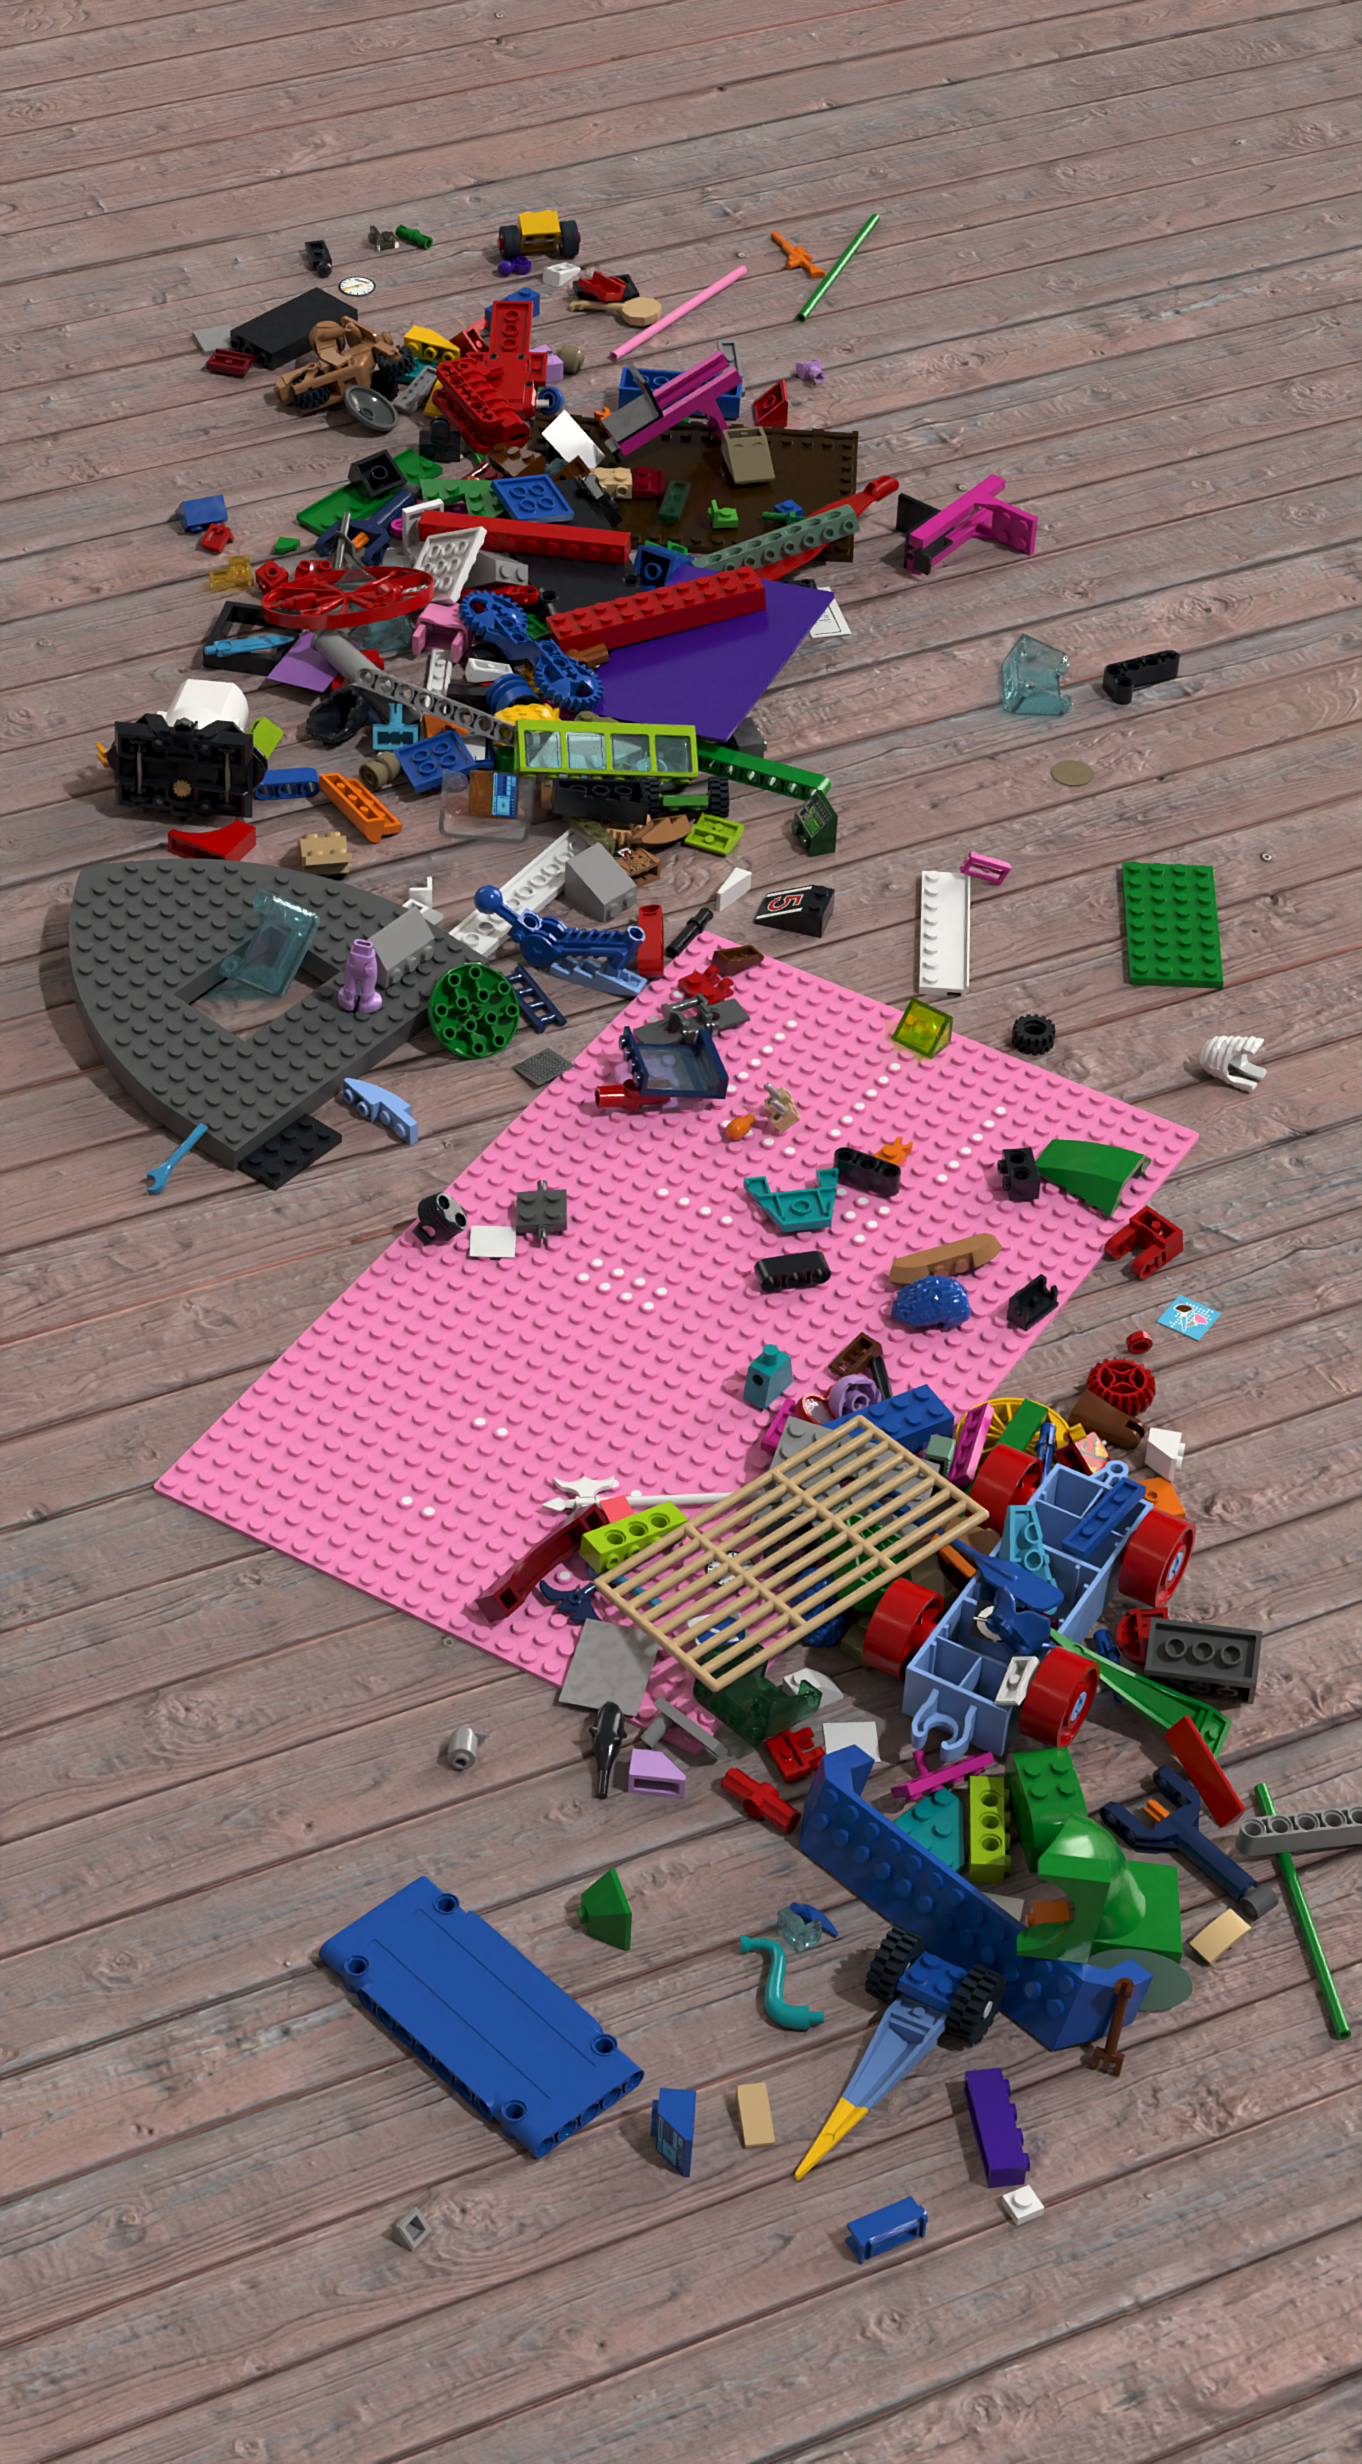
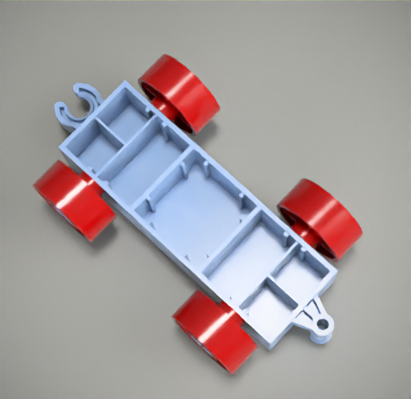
M1001 1443L990 1452L984 1461L969 1494L971 1499L989 1512V1518L977 1526L984 1530L986 1528L995 1530L1000 1534L1002 1540L1007 1506H1035L1043 1534L1041 1540L1044 1551L1050 1559V1563H1048L1052 1578L1056 1580L1057 1589L1062 1591L1064 1595L1063 1602L1057 1606V1614L1050 1615L1053 1622L1059 1619L1057 1632L1081 1644L1117 1591L1156 1609L1162 1608L1167 1604L1177 1589L1190 1560L1196 1537L1195 1524L1160 1509L1153 1508V1503L1141 1499L1092 1553L1083 1560L1063 1551L1061 1542L1122 1477L1128 1478V1466L1122 1461L1112 1460L1103 1469L1087 1476L1056 1463L1040 1485L1043 1473L1042 1460ZM968 1509L965 1511V1517L969 1518L974 1515ZM1001 1540L989 1556L999 1557ZM978 1569L943 1618L944 1600L940 1593L903 1577L898 1578L890 1585L877 1605L864 1639L862 1658L865 1664L905 1681L902 1713L914 1718L910 1732L913 1748L921 1749L925 1745L928 1730L931 1728H937L953 1735L951 1739L941 1743L940 1759L944 1762L960 1758L967 1751L969 1743L1001 1757L1019 1731L1021 1734L1052 1748H1067L1083 1725L1094 1700L1100 1678L1099 1663L1061 1646H1057L1048 1638L1044 1643L1053 1644L1054 1648L1052 1650L1038 1651L1030 1655L1036 1656L1041 1665L1019 1706H997L994 1702L1013 1656L1022 1655L1018 1652L1014 1655L1009 1654L1002 1647L1001 1643L969 1637L978 1599L993 1602V1585L984 1579L980 1570Z

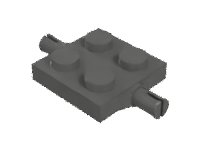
M541 1180L537 1182V1191L517 1192V1233L530 1232L537 1234L536 1241L540 1245H542L541 1239H543V1245L547 1243V1233L567 1230V1189L547 1190L548 1183L546 1180H543V1186Z

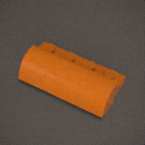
M339 772L319 776L318 784L321 792L371 842L380 843L382 835L401 832L403 824L357 778L345 779Z

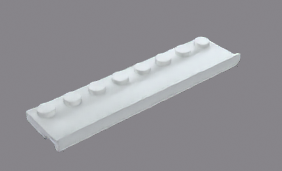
M922 871L919 994L947 996V992L961 993V997H966V993L969 992L970 876L963 873Z

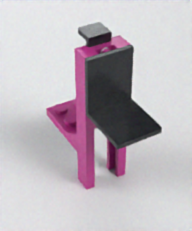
M721 350L713 353L653 392L631 361L627 363L642 395L601 420L610 437L604 443L617 464L622 463L617 454L621 451L624 456L628 455L697 410L702 412L705 417H708L706 422L712 431L715 429L714 432L721 441L722 430L729 429L715 399L743 382L737 369L733 366L702 386V383L730 366ZM686 393L689 394V395H687L686 397H684L683 399L679 400V401L676 402L675 404H673V405H671L670 407H668L667 409H665L664 411H661V409H663V408L666 407L667 405L671 404L672 402H674V401L677 400L678 398L682 397V396L685 395Z
M993 474L942 511L901 493L898 495L896 529L906 534L903 568L918 575H929L931 567L970 538L996 540L1030 556L1035 550L1038 517L994 498L1005 489L1006 480ZM979 507H982L981 509H979L977 512H975L974 514H972L970 517H968L966 520H964L962 523H960L959 525H957V526L954 528V526H955L956 524H958V523H959L960 521H962L964 518H966L967 516H969L971 513H973V512H974L975 510H977Z

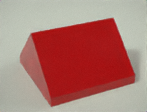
M783 378L753 402L757 426L787 427L788 397L786 383Z

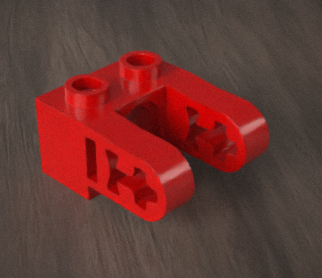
M482 317L449 340V342L460 348V358L467 357L468 352H489V347H487L479 335L480 331L490 325L485 317Z
M1146 1205L1129 1218V1224L1107 1241L1104 1252L1114 1260H1119L1140 1245L1145 1251L1133 1261L1131 1272L1141 1279H1146L1183 1251V1230Z

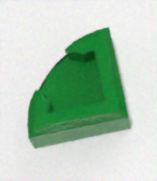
M279 537L274 548L275 554L284 555L286 551L297 550L300 547V539Z

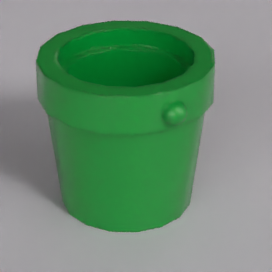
M502 746L497 750L494 772L514 774L513 747Z

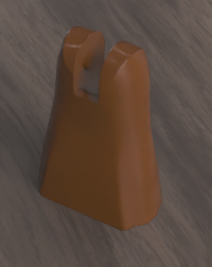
M1087 1388L1071 1411L1067 1422L1069 1428L1081 1423L1086 1435L1095 1432L1099 1438L1127 1449H1136L1147 1431V1426L1142 1421L1120 1411Z

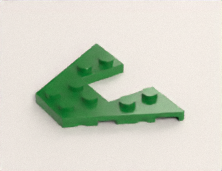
M420 479L424 503L441 499L444 506L466 500L468 515L502 519L509 516L490 487L492 480Z

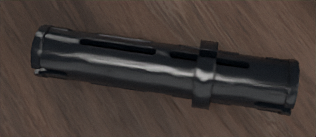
M701 908L694 918L692 917L688 920L683 931L666 948V953L669 957L673 959L676 956L679 957L692 940L705 930L706 924L713 918V912L709 908Z

